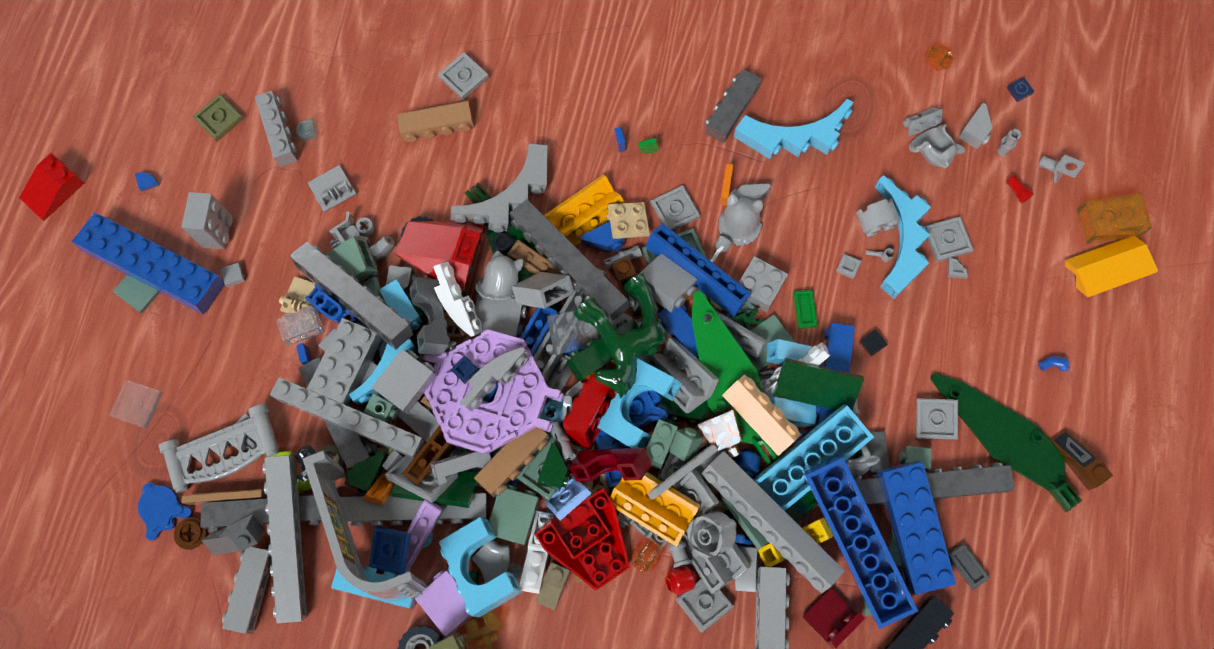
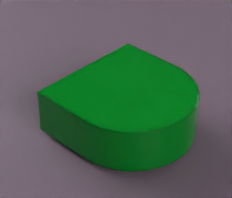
M656 138L638 142L642 153L649 154L659 150Z

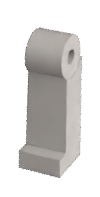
M469 451L432 462L430 465L435 483L438 485L447 483L446 476L474 467L484 468L490 462L491 456L489 453L485 455Z

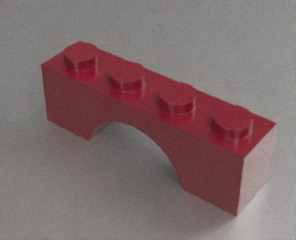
M645 448L579 451L568 466L576 481H593L598 476L615 470L620 471L624 481L642 480L652 463Z

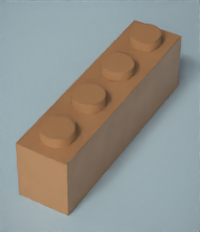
M469 101L397 114L399 131L404 142H413L421 138L429 139L437 135H450L453 132H466L474 129Z
M536 427L510 441L474 479L493 497L496 495L500 496L506 490V484L510 480L514 481L520 475V469L524 465L528 466L535 457L533 455L538 450L542 451L548 445V434Z

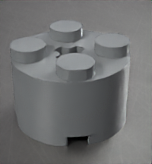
M885 199L868 205L865 212L862 209L856 212L862 231L867 238L876 236L882 229L885 232L890 231L900 224V218L892 199Z
M719 511L704 514L690 522L687 532L688 540L692 542L693 550L699 556L704 558L714 557L733 547L736 540V523L726 514Z

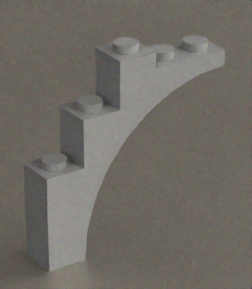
M529 144L524 167L516 180L506 190L481 203L451 206V221L457 223L474 222L475 224L488 223V230L494 232L507 231L509 211H513L528 199V192L533 194L545 193L547 186V145Z

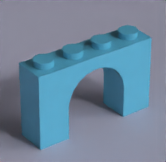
M777 339L767 344V362L783 365L785 358L792 360L803 359L813 346ZM777 397L770 399V402L776 408H779L783 412L784 417L795 426L807 427L816 424L817 414L815 405Z
M637 358L635 361V384L622 398L619 397V393L616 394L611 400L605 415L600 419V424L597 428L631 448H646L652 436L637 428L631 422L629 408L633 399L644 391H654L673 401L682 383Z
M482 517L439 541L441 555L449 564L448 571L457 582L456 589L464 598L466 603L464 607L467 613L479 618L522 593L514 575L508 572L483 585H477L471 579L468 571L470 557L478 548L496 538L489 521Z

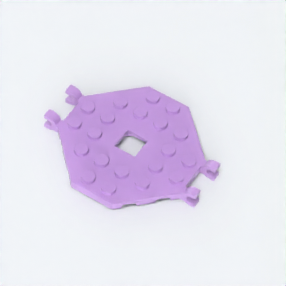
M487 329L480 336L456 346V349L448 353L445 352L439 356L424 354L423 360L427 361L428 364L435 365L433 372L437 377L423 395H426L437 422L441 426L444 437L449 444L486 455L536 427L547 432L552 431L553 424L550 421L540 419L547 397L562 402L564 394L560 390L548 387L524 339ZM523 347L530 356L527 363L515 372L512 381L504 386L499 381L496 383L498 389L492 402L482 401V404L472 412L460 403L473 386L468 382L464 384L450 369L464 355L480 370L493 359L509 351Z

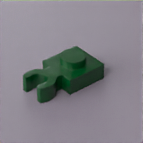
M757 309L750 310L748 315L742 311L734 317H729V319L748 330H752L750 324H760L763 321L761 318L754 320V315L759 313Z

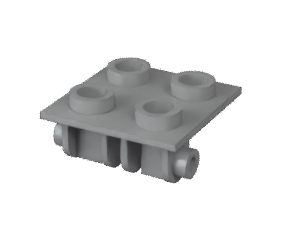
M340 165L308 182L324 212L356 195Z

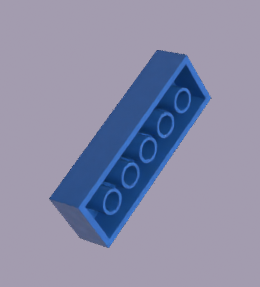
M916 460L877 470L909 591L918 595L956 585L923 462Z

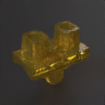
M494 612L483 615L486 627L479 629L476 619L466 622L467 634L464 635L466 641L470 642L483 636V639L477 641L478 647L486 645L487 649H492V642L498 640L497 634L489 636V633L504 628L502 621L498 620Z

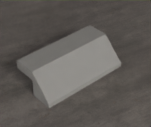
M669 337L663 354H653L649 356L647 364L682 383L673 400L685 413H690L709 399L719 381L676 338Z
M688 529L681 541L686 543L685 550L688 559L691 560L692 565L711 594L734 581L751 567L736 543L726 552L714 557L704 558L693 550L694 546L688 540Z

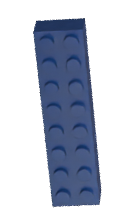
M96 212L93 213L72 240V243L83 253L203 315L225 285L217 274Z
M838 455L802 472L879 629L918 612L844 458Z

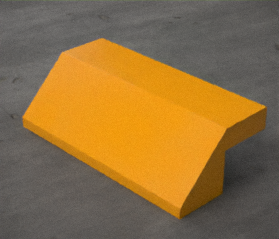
M601 175L544 216L576 246L581 243L582 235L609 222L607 221L608 204H623L624 201L621 195L613 190L607 177Z
M1136 236L1125 238L1065 260V267L1076 275V288L1087 298L1158 272L1147 245Z
M646 473L642 480L624 481L622 477L610 496L615 509L677 547L701 505L672 487L651 500L648 492L662 481L649 473Z

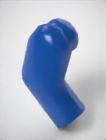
M1053 355L1039 362L1038 366L1042 371L1052 366H1057L1060 371L1065 372L1070 369V362L1067 358Z

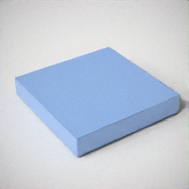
M573 476L568 480L566 488L562 487L560 492L556 491L549 501L546 499L544 503L561 520L591 493L580 481H576Z

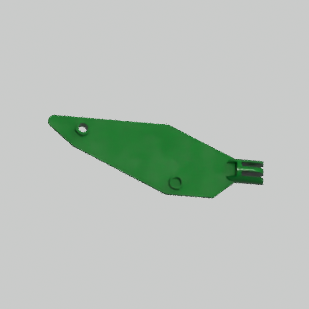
M696 291L693 294L692 325L699 361L719 379L712 396L707 399L708 406L716 414L733 407L722 395L742 376L746 375L751 378L760 391L761 386L756 368L703 293ZM707 314L712 317L709 322L704 320V316ZM739 414L744 433L742 441L754 444L767 464L771 463V461L760 446L762 444L773 459H777L778 457L771 447Z

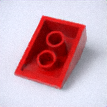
M49 153L37 164L19 199L45 221L85 183L52 153Z

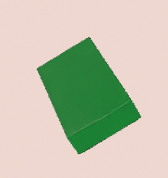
M813 290L793 291L797 329L817 328Z

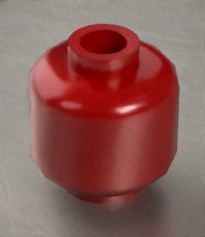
M686 565L670 569L667 577H665V583L669 592H673L675 595H682L695 588V581H697L695 571L693 569L690 570Z

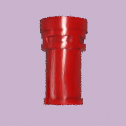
M1016 175L1006 181V184L1015 192L1020 203L1026 202L1034 195Z

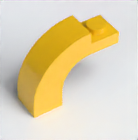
M824 518L802 528L817 544L834 537ZM771 543L758 550L766 567H772L787 560Z

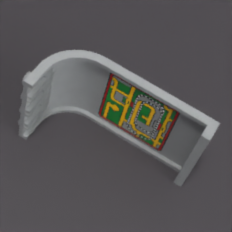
M324 451L303 458L333 558L342 577L352 586L382 600L395 601L408 597L414 599L422 596V592L427 590L425 582H422L417 576L415 577L410 571L383 582L374 583L368 581L364 574L335 484V480L346 476L344 469Z

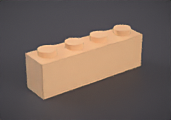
M746 375L737 380L722 395L778 456L801 435L798 432V428L784 417L783 412L776 408L770 402L769 397L756 387L755 382Z

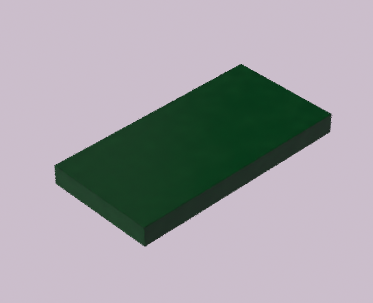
M785 358L773 394L777 397L837 410L845 404L852 411L864 378L860 375Z
M458 472V478L433 503L469 508L479 485L474 479L478 473ZM397 484L394 485L391 491L392 497L417 501L425 500Z

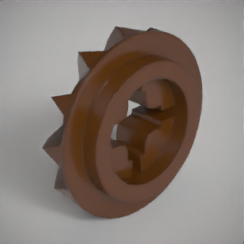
M194 517L185 518L176 526L174 540L179 547L192 550L200 547L207 531L205 528H201L200 519ZM191 528H192V531H195V532H198V533L195 534V535H192V539L190 540V537H189V536H186V535H184V534H187L188 532H190V530H191Z

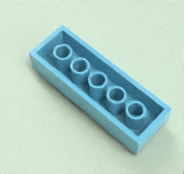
M843 404L752 480L785 511L811 490L802 472L838 455H841L846 461L872 440L874 436L851 409Z

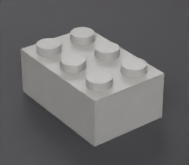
M189 192L181 228L203 248L225 250L226 243L229 241V227L233 222L232 215L212 194Z

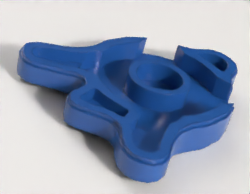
M644 391L633 399L629 408V416L631 422L637 428H643L655 420L665 421L667 419V411L656 406L662 398L661 395L654 391Z
M151 482L146 483L142 488V495L138 502V513L146 525V538L148 540H156L163 530H173L176 517L185 519L192 516V509L183 506L177 494L171 488L157 486Z

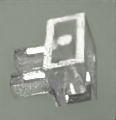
M313 306L303 307L300 311L293 314H284L276 320L282 341L288 346L325 332L319 312Z

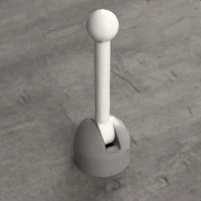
M719 236L716 240L715 246L717 251L710 260L712 263H714L720 252H726L732 245L727 238Z

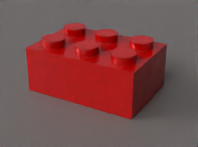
M590 375L588 381H584L581 389L582 392L579 397L574 399L571 412L566 414L563 420V426L570 441L590 450L601 429L597 428L600 424V419L605 415L611 400L615 397L614 390L596 381L593 375Z

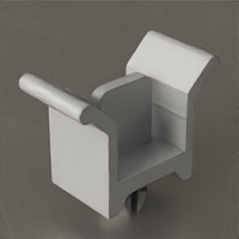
M348 211L346 212L345 221L329 230L335 240L330 242V245L335 249L352 236L366 239L368 246L371 247L372 244L368 238L361 236L353 225L354 218Z

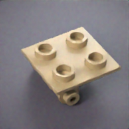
M644 202L607 205V221H610L613 239L650 236Z
M294 277L287 295L281 296L279 299V303L282 304L280 311L315 322L319 310L305 299V296L309 295L314 289L315 283Z

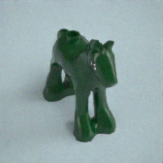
M644 273L631 278L622 288L626 294L635 298L641 307L642 320L639 328L628 330L622 334L618 333L594 298L584 301L573 312L577 320L589 323L595 327L605 344L607 352L615 362V369L598 370L595 373V380L619 393L620 398L626 395L628 390L635 384V359L646 353L648 356L659 351L657 347L667 340V332L662 325L661 319H656L658 308L653 300L651 288L646 283Z

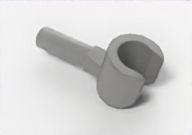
M887 248L883 252L866 250V255L878 256L884 262H888L893 257H888L887 254H892L894 250L891 248Z

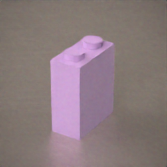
M446 570L436 574L433 577L434 582L429 586L426 585L427 590L422 592L423 595L414 599L444 636L448 637L472 616L467 613L464 607L466 603L463 596L456 589L457 582L455 578Z

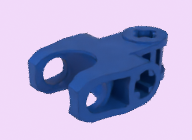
M317 284L314 285L315 287L310 294L305 296L309 303L333 322L340 323L341 319H345L347 315L352 316L351 322L356 324L359 322L358 318Z

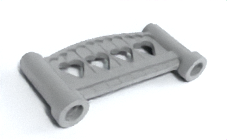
M260 404L248 409L250 419L180 446L178 439L159 444L160 453L164 454L173 490L176 493H181L188 490L190 483L207 482L226 477L250 465L263 454H266V457L278 455L279 448L268 415L270 413L268 404ZM247 434L257 443V447L253 450L249 449L245 453L243 445ZM228 442H230L239 450V454L236 457L231 456L227 460L225 452ZM211 449L220 456L221 461L218 464L213 463L209 467L207 466V459ZM193 456L202 463L203 468L200 471L195 470L193 474H190L189 467Z

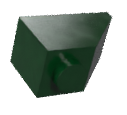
M551 442L537 484L560 492L562 487L566 488L570 476L566 475L567 467L556 444Z
M380 453L354 464L353 468H350L346 474V484L367 493L384 469L382 464L386 461L387 457Z

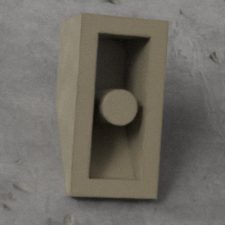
M551 563L542 582L540 594L536 602L556 610L571 571Z

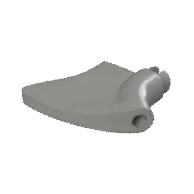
M493 539L483 545L472 557V560L482 571L485 584L507 572L511 556L509 545H499Z

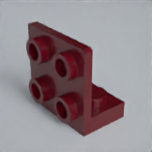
M829 589L803 615V619L831 648H837L865 619L860 612L855 613L833 589Z

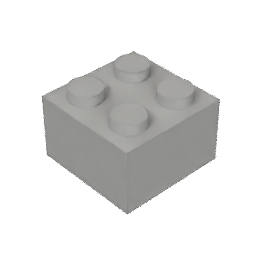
M754 256L739 284L752 293L748 302L768 312L784 285L788 274Z

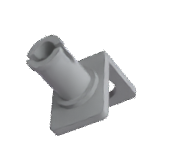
M1064 155L1059 162L1043 156L1039 162V167L1054 172V182L1057 183L1063 174L1075 178L1085 163L1067 155ZM1069 163H1074L1077 166L1073 171L1066 169Z

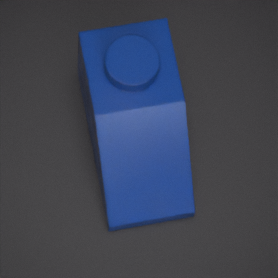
M609 221L582 235L581 243L585 247L609 253L620 250L625 244V238L613 239Z

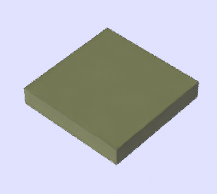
M221 94L192 116L216 142L244 120L243 116Z

